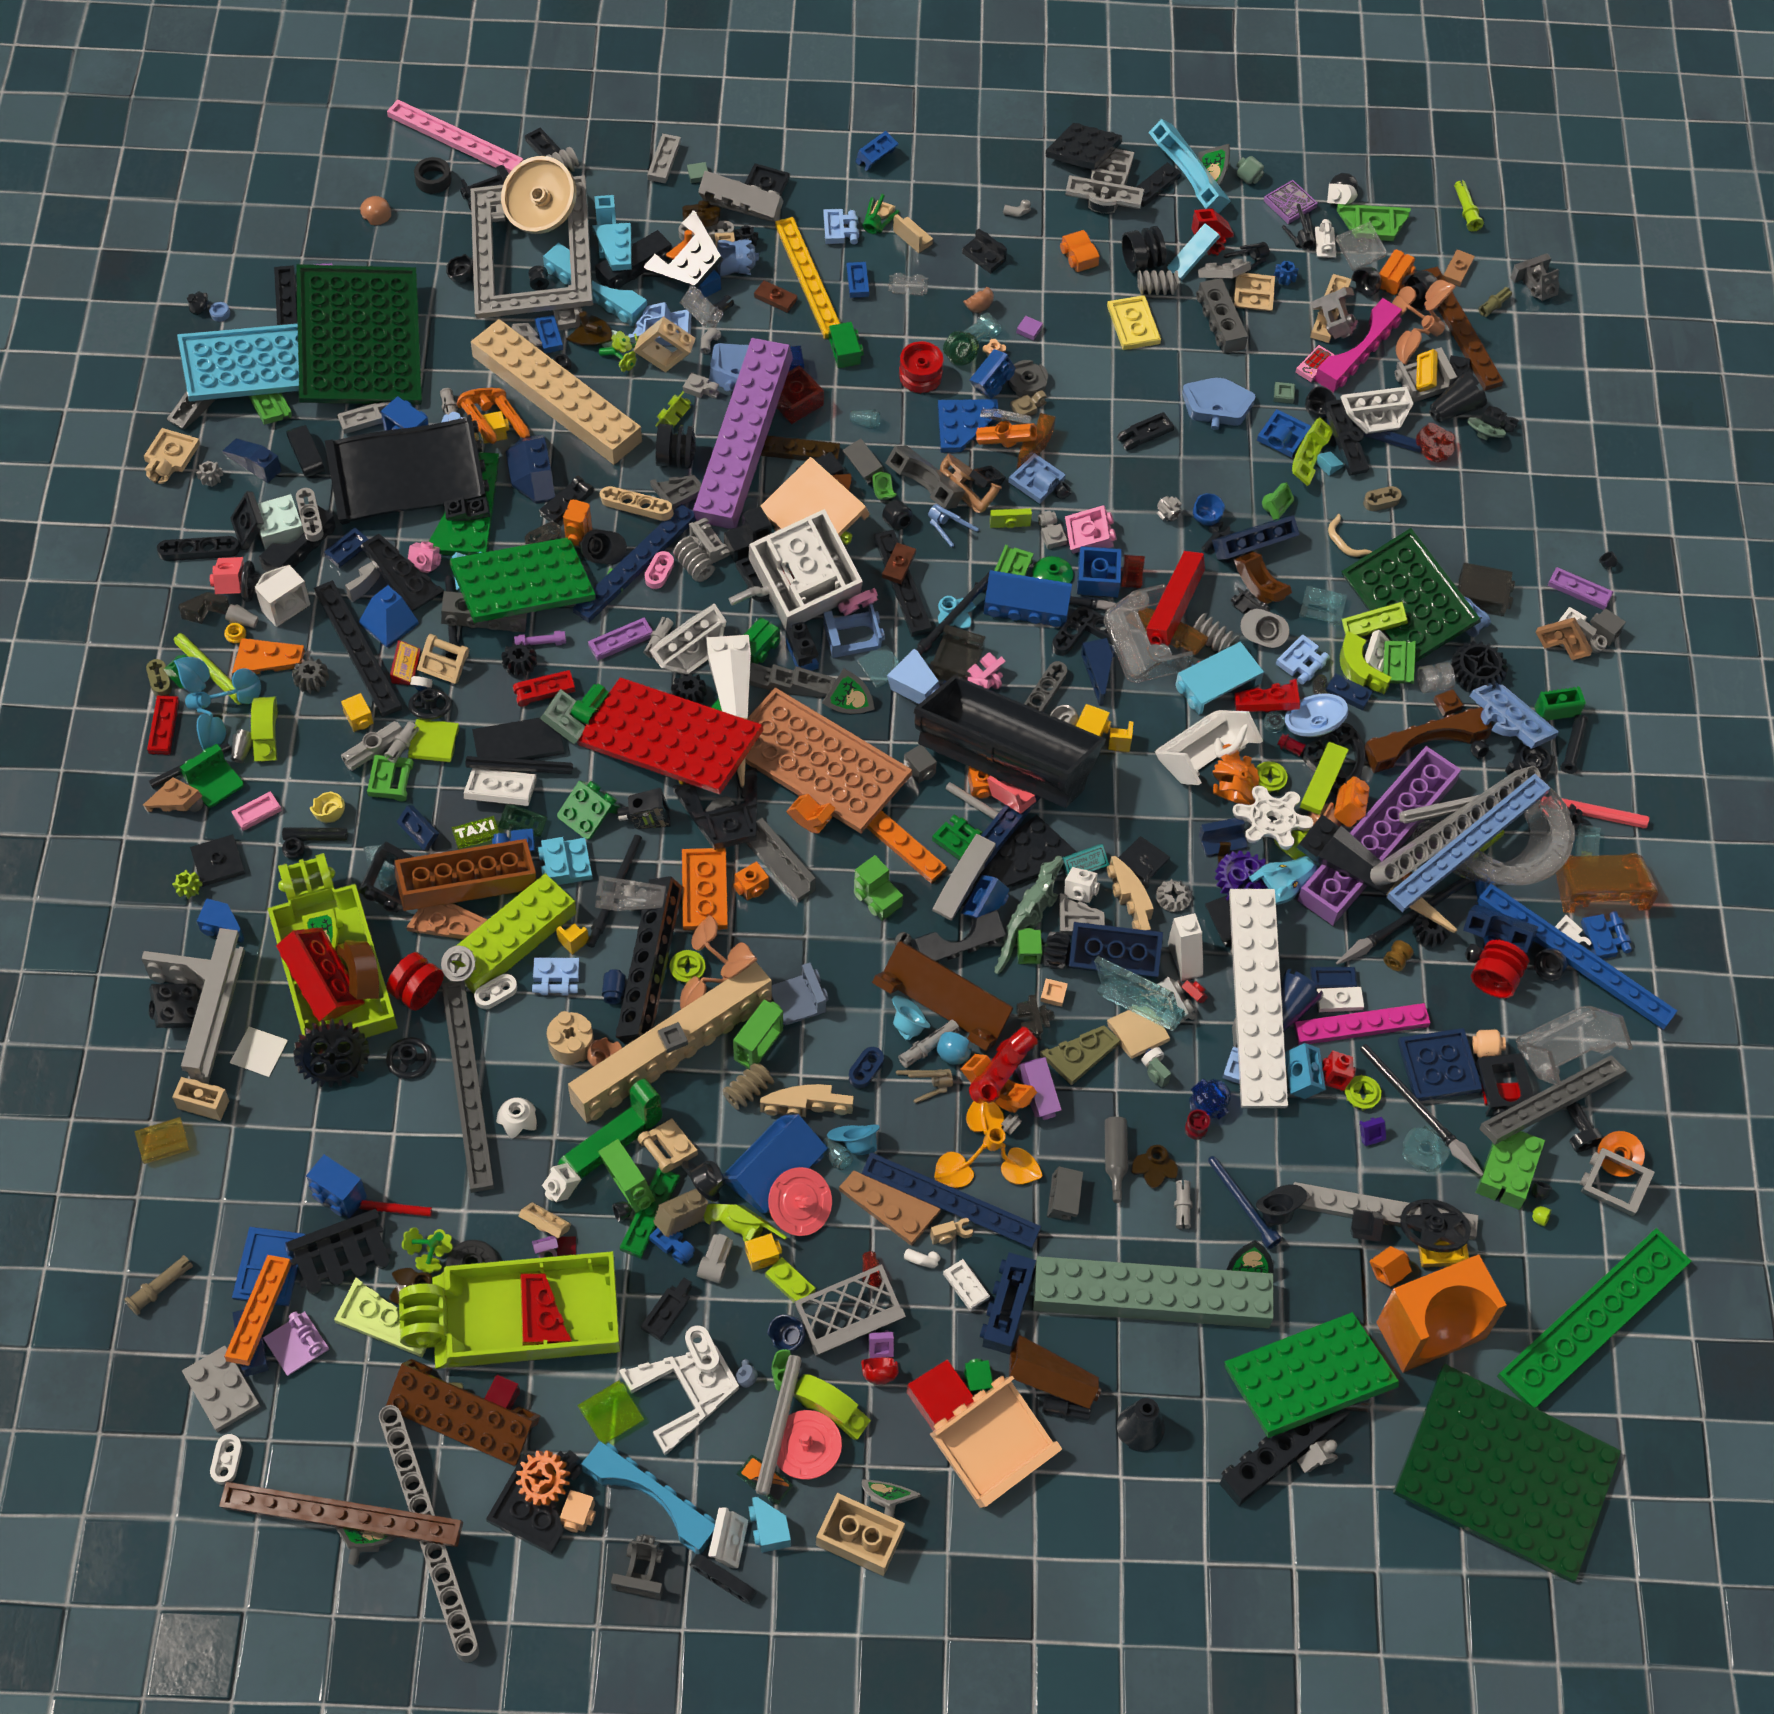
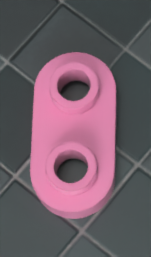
M662 551L653 557L645 572V583L648 587L658 589L665 584L674 567V558L669 552Z

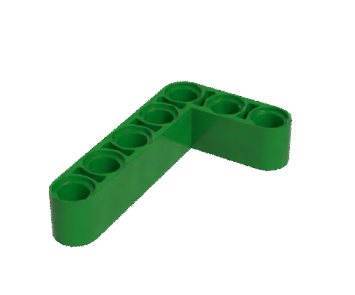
M645 1078L637 1081L630 1089L631 1107L566 1153L559 1160L558 1165L568 1163L581 1179L604 1163L598 1152L599 1150L617 1139L623 1147H626L637 1139L642 1132L648 1131L661 1120L662 1107L660 1095Z

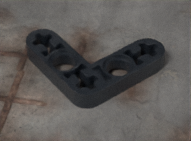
M1081 606L1074 611L1054 637L1052 651L1059 656L1068 654L1085 631L1100 639L1107 638L1108 643L1115 647H1122L1127 643L1128 632L1124 627L1094 610ZM1086 615L1087 618L1084 617V618L1081 620V623H1079L1080 616L1082 617V616ZM1104 624L1106 629L1098 630L1095 625ZM1075 628L1078 633L1069 634L1067 629ZM1122 635L1118 639L1115 638V636ZM1065 638V646L1062 645L1061 647H1058V645H1061L1063 643Z

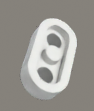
M502 974L480 986L474 994L477 1006L482 1009H490L512 997L517 991L516 979L512 975ZM505 986H509V987H510L508 990H503V989H502V988L505 987ZM485 997L490 998L488 1001H483Z
M693 1326L688 1329L685 1341L696 1367L704 1373L713 1372L719 1365V1354L708 1331L702 1326ZM695 1338L702 1339L700 1343L693 1342ZM709 1358L712 1362L704 1364L703 1360Z
M227 1434L217 1441L210 1468L211 1477L217 1484L225 1485L226 1482L231 1483L236 1477L242 1453V1444L235 1435ZM229 1446L234 1447L232 1452H226V1449ZM223 1470H228L226 1476H220V1473Z

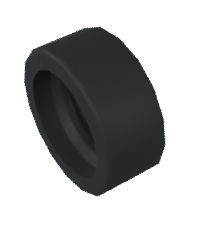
M429 157L419 161L415 166V181L421 191L436 194L443 192L450 186L452 180L449 164L445 160ZM429 171L443 173L442 177L435 180L422 178Z

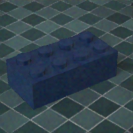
M1074 922L1068 968L1157 978L1159 975L1163 932Z

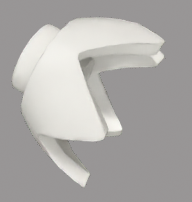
M511 1098L500 1107L496 1122L502 1124L506 1133L513 1139L522 1129L536 1130V1108L527 1099ZM514 1110L521 1111L519 1114L516 1115L512 1113Z

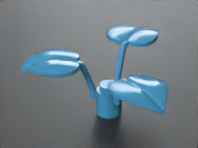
M196 657L176 659L174 662L178 669L181 684L190 693L185 698L187 708L197 710L198 713H204L197 719V734L203 751L215 744L221 745L226 737L224 722L219 717H213L212 712L205 710V708L210 705L211 699L235 693L241 704L252 703L253 699L258 698L261 692L259 677L250 669H238L232 677L234 690L208 695L205 692H201L206 688L204 682L210 676L205 662Z

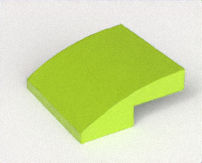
M416 719L414 729L419 727V731L410 741L408 758L451 762L455 751V741L459 732V723Z

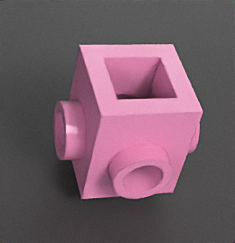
M416 542L409 546L408 559L422 573H429L436 569L441 562L440 548L433 546L434 544L431 542Z

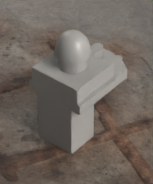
M1326 1439L1309 1446L1311 1450L1299 1458L1297 1462L1304 1473L1311 1472L1318 1465L1333 1463L1338 1458L1337 1455L1332 1453L1337 1449V1442L1334 1440L1327 1441Z

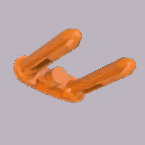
M478 388L466 391L459 396L457 406L463 408L467 415L471 414L473 421L477 420L479 431L487 442L491 444L496 443V434L474 404H478L483 411H487L492 405L497 404L521 438L530 437L529 429L506 399V392L503 389Z

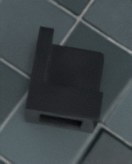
M1354 1209L1350 1229L1352 1237L1381 1241L1384 1223L1382 1213Z

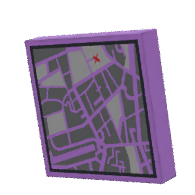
M1294 180L1264 196V202L1287 224L1300 218L1297 209L1298 203L1304 215L1317 208L1318 204Z

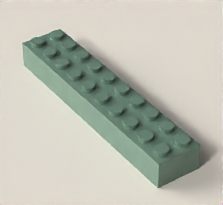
M1037 1256L1034 1273L1033 1311L1269 1328L1273 1320V1274Z

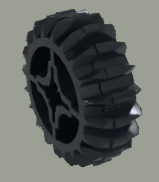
M1474 640L1470 645L1465 643L1463 647L1459 646L1455 654H1453L1450 664L1452 669L1451 675L1455 676V682H1460V688L1466 686L1467 691L1484 685L1489 686V683L1493 685L1492 689H1495L1496 682L1501 685L1508 671V666H1506L1507 659L1503 658V652L1498 653V647L1491 648L1490 643L1484 645L1482 641L1476 644Z

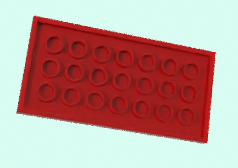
M620 677L609 692L608 697L599 707L598 712L596 711L589 720V725L586 724L577 744L721 794L764 729L762 724Z

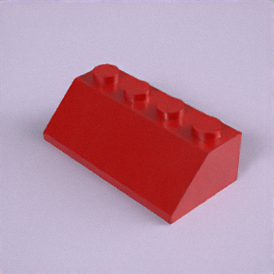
M322 927L293 930L276 945L281 958L285 961L291 972V976L297 982L303 997L307 1000L313 1015L319 1022L321 1020L329 1021L331 1018L336 1019L365 1003L363 999H356L349 993V974Z

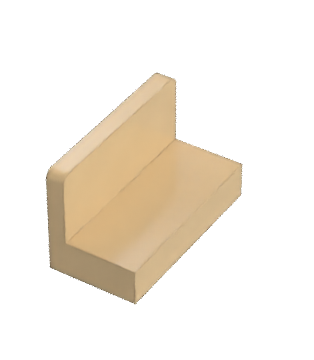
M898 214L894 216L893 231L916 252L920 253L933 244V238L909 217L903 219Z

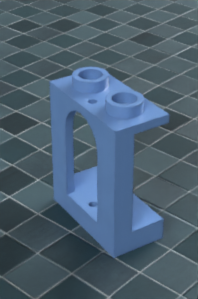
M869 604V612L833 618L832 611L823 612V625L832 658L881 649L885 636L883 628L878 626L880 617L878 611H874L873 604ZM867 626L874 633L873 637L868 641L841 646L837 630Z

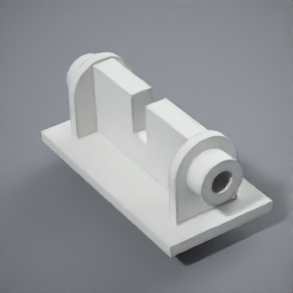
M1324 219L1320 227H1315L1317 257L1336 258L1334 227H1332V223L1328 219Z

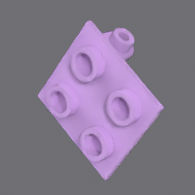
M297 1311L289 1315V1322L263 1337L287 1376L329 1350V1347L305 1311L301 1314H298Z

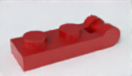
M570 670L518 682L513 685V691L517 694L516 701L520 707L527 706L531 702L555 697L560 689L567 694L576 692Z

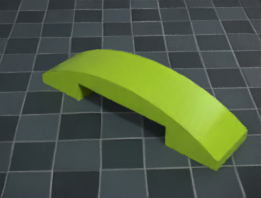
M1320 417L1314 422L1302 440L1292 465L1293 474L1307 486L1310 485L1316 470L1313 467L1317 456L1320 454L1322 447L1328 444L1333 433L1331 427Z

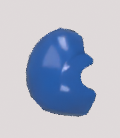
M1202 494L1197 497L1194 504V518L1202 525L1212 526L1221 520L1225 505L1222 499L1215 494Z

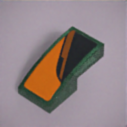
M750 1455L736 1473L754 1490H756L762 1461L754 1455ZM775 1471L770 1493L765 1497L775 1505H778L793 1485Z

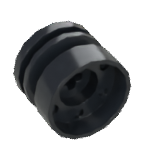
M1158 226L1143 228L1141 233L1138 230L1125 232L1122 235L1123 257L1131 273L1138 272L1139 270L1143 271L1147 266L1155 268L1156 266L1161 267L1165 265L1167 259L1166 245L1163 234Z
M659 423L656 438V466L670 467L672 458H676L678 468H681L682 459H685V468H691L696 451L694 426H688L687 435H685L684 425H680L678 434H674L673 424Z

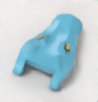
M1303 856L1292 861L1266 864L1249 876V879L1254 883L1262 878L1268 889H1275L1276 905L1291 901L1318 870V867L1310 857Z

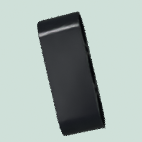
M303 425L286 431L290 445L305 478L325 472L323 462L307 426Z

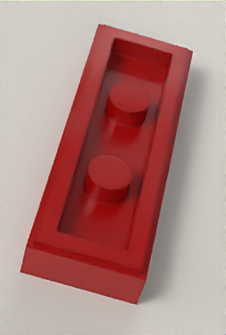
M157 696L147 747L148 754L170 755L180 702L178 696Z

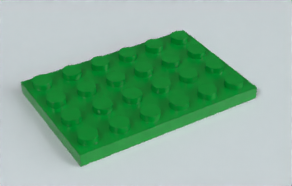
M568 537L450 559V567L474 623L595 600V592L572 541L568 540Z
M1353 1312L1224 1361L1225 1369L1268 1438L1399 1387L1398 1379Z

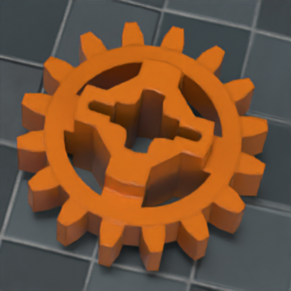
M536 1451V1457L530 1454L527 1455L529 1462H521L523 1471H517L516 1473L521 1476V1480L516 1481V1484L523 1487L520 1489L519 1494L526 1495V1501H533V1504L539 1506L541 1503L547 1506L550 1505V1499L558 1502V1493L564 1495L566 1493L563 1485H569L570 1483L565 1480V1477L570 1475V1472L563 1470L567 1463L560 1461V1455H553V1452L545 1451V1453ZM537 1476H540V1477L545 1476V1477L549 1478V1480H545V1479H544V1480H541V1479H538V1478H536V1477H537Z

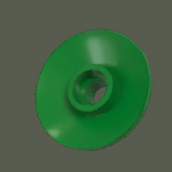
M1050 556L1036 562L1033 567L1032 577L1071 583L1073 580V569L1064 559Z

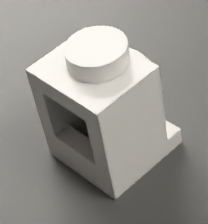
M568 1163L553 1166L550 1169L552 1172L542 1184L546 1190L545 1196L555 1202L566 1200L582 1179Z

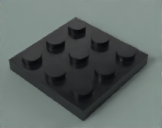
M1072 123L1045 150L1047 158L1096 170L1122 143V135L1099 130L1095 127L1084 126L1080 123Z

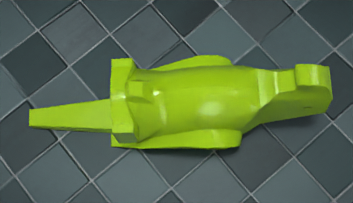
M708 1204L704 1213V1220L707 1224H711V1221H721L729 1230L742 1234L744 1242L758 1238L763 1231V1227L784 1240L787 1239V1236L772 1226L771 1223L744 1205Z

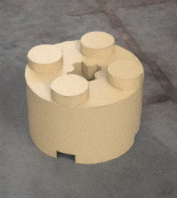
M563 1011L550 1022L547 1028V1040L553 1058L565 1065H575L576 1062H583L587 1059V1049L592 1041H594L592 1026L587 1018L578 1013Z

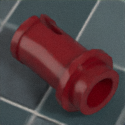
M1282 734L1277 743L1280 749L1284 748L1300 757L1306 745L1289 737L1290 734Z

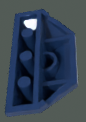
M543 434L522 438L506 450L511 484L515 489L529 497L535 504L549 502L555 497L551 467Z

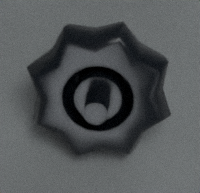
M198 291L195 294H189L187 297L190 312L197 315L205 311L209 304L207 293Z

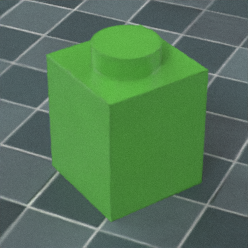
M1032 928L1018 930V964H1040L1042 956L1041 930H1034Z

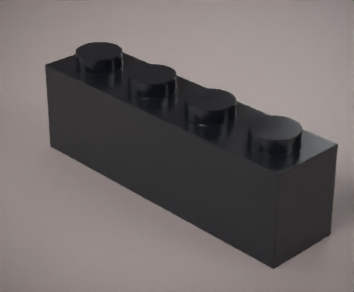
M657 230L632 244V269L612 271L606 259L595 265L596 279L605 287L619 289L624 284L635 280L638 276L647 272L644 266L654 254L664 262L668 261L670 258L666 254L672 250V244Z

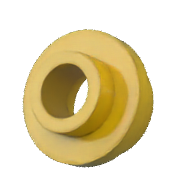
M231 623L226 627L225 638L231 643H239L241 638L246 637V630L239 623Z

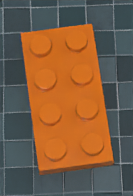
M713 848L682 849L683 931L696 930L699 924L709 915L716 920L718 930L728 929L726 848L716 850Z

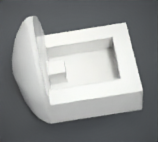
M1329 184L1327 203L1351 204L1358 196L1357 191L1351 185Z

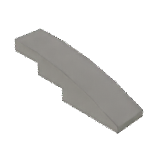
M979 834L975 835L944 886L932 909L933 912L952 921L972 891L973 884L983 871L985 862L995 849L996 843Z

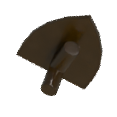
M583 311L579 313L582 324L566 338V340L580 345H599L611 342L612 332L604 320L593 315L588 318L587 313Z

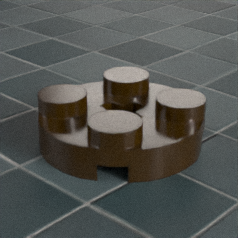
M701 200L698 204L682 207L683 221L694 210L705 227L713 226L719 222L720 208L710 205V202L707 200Z

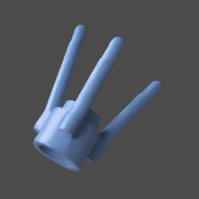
M938 504L933 505L928 513V517L932 519L930 524L938 530L950 547H954V544L939 526L940 523L945 524L949 518L976 532L979 531V528L964 521L960 516L942 508Z

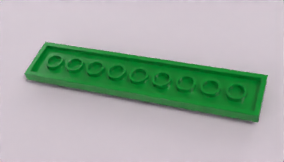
M1656 1228L1505 1367L1497 1377L1522 1402L1537 1408L1681 1273L1692 1260Z

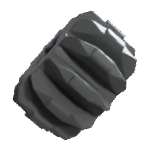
M310 657L309 661H305L302 658V664L295 663V670H292L293 681L302 692L307 690L311 694L312 690L319 692L320 687H326V681L329 680L328 668L325 664H322L320 659L314 661Z

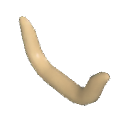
M1338 514L1329 524L1328 528L1332 541L1348 556L1362 557L1372 552L1370 550H1355L1348 547L1336 533V527L1341 520V515Z

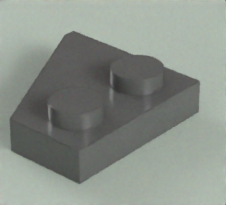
M695 475L682 478L672 477L669 478V481L657 482L656 479L650 481V485L661 499L671 502L673 510L681 504L684 505L696 499L702 485Z

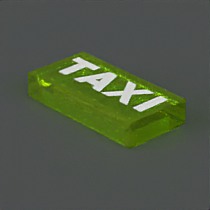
M494 816L452 827L458 849L492 840L494 834L499 833Z

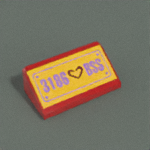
M398 641L390 673L392 683L410 685L411 677L416 674L421 653L420 648L403 641Z

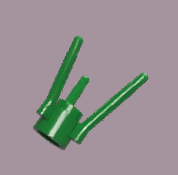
M881 194L873 214H871L874 198H870L866 217L862 224L864 230L870 234H876L877 231L881 233L884 227L899 213V210H896L883 223L881 222V217L877 213L885 194Z

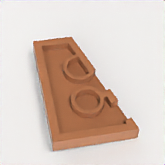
M453 903L418 909L406 928L409 932L465 939L486 922L487 919Z

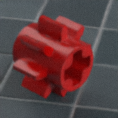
M1220 231L1217 232L1220 238L1207 251L1208 255L1212 253L1218 256L1222 250H1225L1223 244L1226 243V239L1221 237Z

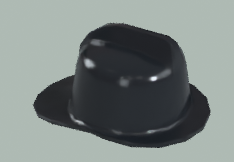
M591 530L579 542L583 556L588 561L594 563L616 564L624 558L627 551L625 539L619 533L613 531Z
M683 1161L682 1167L691 1178L698 1192L710 1201H718L720 1197L719 1191L724 1186L725 1178L717 1163L705 1161L697 1166L689 1161Z
M1293 1184L1283 1185L1257 1200L1256 1207L1262 1212L1268 1227L1283 1225L1292 1220L1295 1209L1306 1201L1308 1195L1301 1186Z

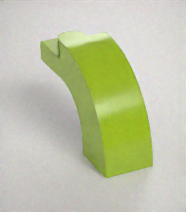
M1348 631L1340 651V665L1347 679L1363 687L1367 685L1372 690L1385 694L1392 677L1371 667L1364 660L1362 652L1366 640Z
M276 697L254 698L252 701L251 739L253 740L254 761L277 760L275 726L278 712Z
M803 1374L795 1386L793 1397L807 1409L816 1410L829 1417L853 1440H858L871 1421L857 1408L858 1404L822 1379Z

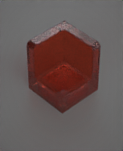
M1124 555L1121 587H1142L1145 556Z

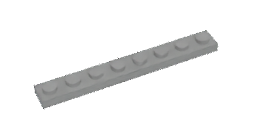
M1297 1182L1293 1183V1185L1303 1187L1308 1195L1306 1201L1298 1207L1300 1209L1352 1218L1354 1209L1381 1212L1384 1218L1383 1224L1401 1227L1400 1217L1402 1211L1410 1204ZM1420 1207L1411 1210L1407 1215H1420ZM1437 1208L1440 1213H1449L1445 1209ZM1463 1213L1471 1227L1469 1239L1475 1240L1477 1236L1478 1215ZM1461 1223L1455 1229L1464 1237L1465 1230Z

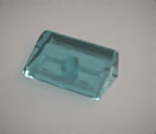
M381 845L363 847L369 864H371L377 848ZM384 861L377 877L381 889L397 883L395 866Z

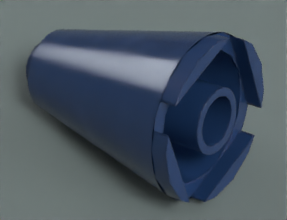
M1291 969L1286 970L1280 982L1283 1032L1324 996L1322 990L1320 993L1315 990L1317 985L1297 971L1294 975L1291 974Z

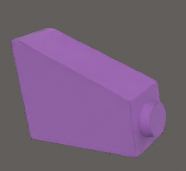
M1046 1057L1020 1063L1016 1068V1072L1021 1084L1033 1086L1037 1091V1094L1030 1103L1034 1116H1042L1043 1120L1055 1117V1112L1060 1111L1061 1107Z

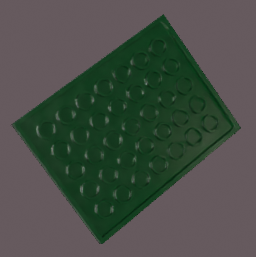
M296 264L299 403L379 404L382 402H392L398 396L402 400L410 402L411 405H421L416 267Z
M1444 1364L1435 1382L1393 1494L1574 1583L1580 1571L1621 1450Z

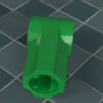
M594 684L582 700L575 702L570 715L576 720L589 725V720L596 711L598 712L599 707L608 697L609 692L604 686Z

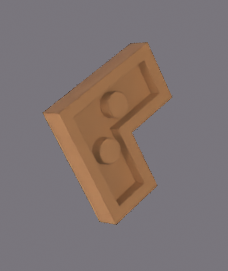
M1575 617L1541 626L1536 630V634L1544 649L1563 644L1571 660L1590 656L1593 651Z

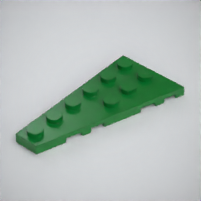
M479 452L480 460L484 459L486 472H483L484 480L488 479L490 491L486 492L490 517L469 521H447L446 514L444 513L429 542L434 544L433 546L440 548L439 554L453 556L457 552L464 555H473L488 551L500 459L499 453Z

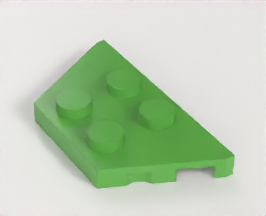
M1338 204L1337 206L1338 214L1354 238L1366 240L1394 241L1411 211V208L1350 204Z

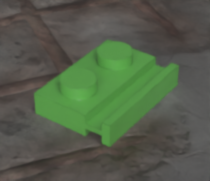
M282 393L249 396L264 425L283 420V417H292V412Z
M1005 545L994 571L1026 576L1034 553L1015 547L1012 549Z
M1385 641L1383 673L1392 677L1390 683L1411 682V684H1414L1416 641Z

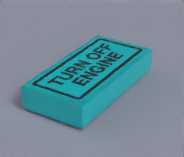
M1103 844L1063 857L1066 876H1068L1072 867L1091 872L1109 865Z

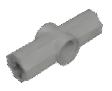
M394 721L378 732H369L363 737L362 742L341 754V758L347 768L353 771L370 759L374 760L375 755L383 756L384 750L391 747L394 737L399 735L403 729L398 722Z

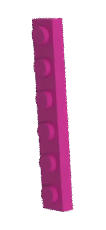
M1425 1003L1297 1021L1294 1023V1030L1298 1045L1304 1043L1314 1044L1429 1027L1430 1020Z

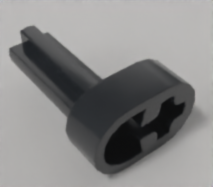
M1574 1102L1567 1106V1111L1580 1131L1569 1141L1574 1151L1582 1152L1598 1146L1603 1137L1597 1128L1592 1127L1580 1104Z

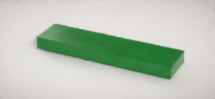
M658 1167L649 1186L656 1201L651 1203L648 1208L636 1213L620 1245V1251L642 1259L650 1242L649 1236L657 1228L653 1220H655L654 1217H656L659 1205L671 1199L680 1180V1175L670 1171L663 1173Z

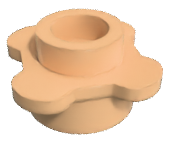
M991 339L988 345L983 346V352L987 356L994 349L1005 352L1006 346L1001 345L996 339Z

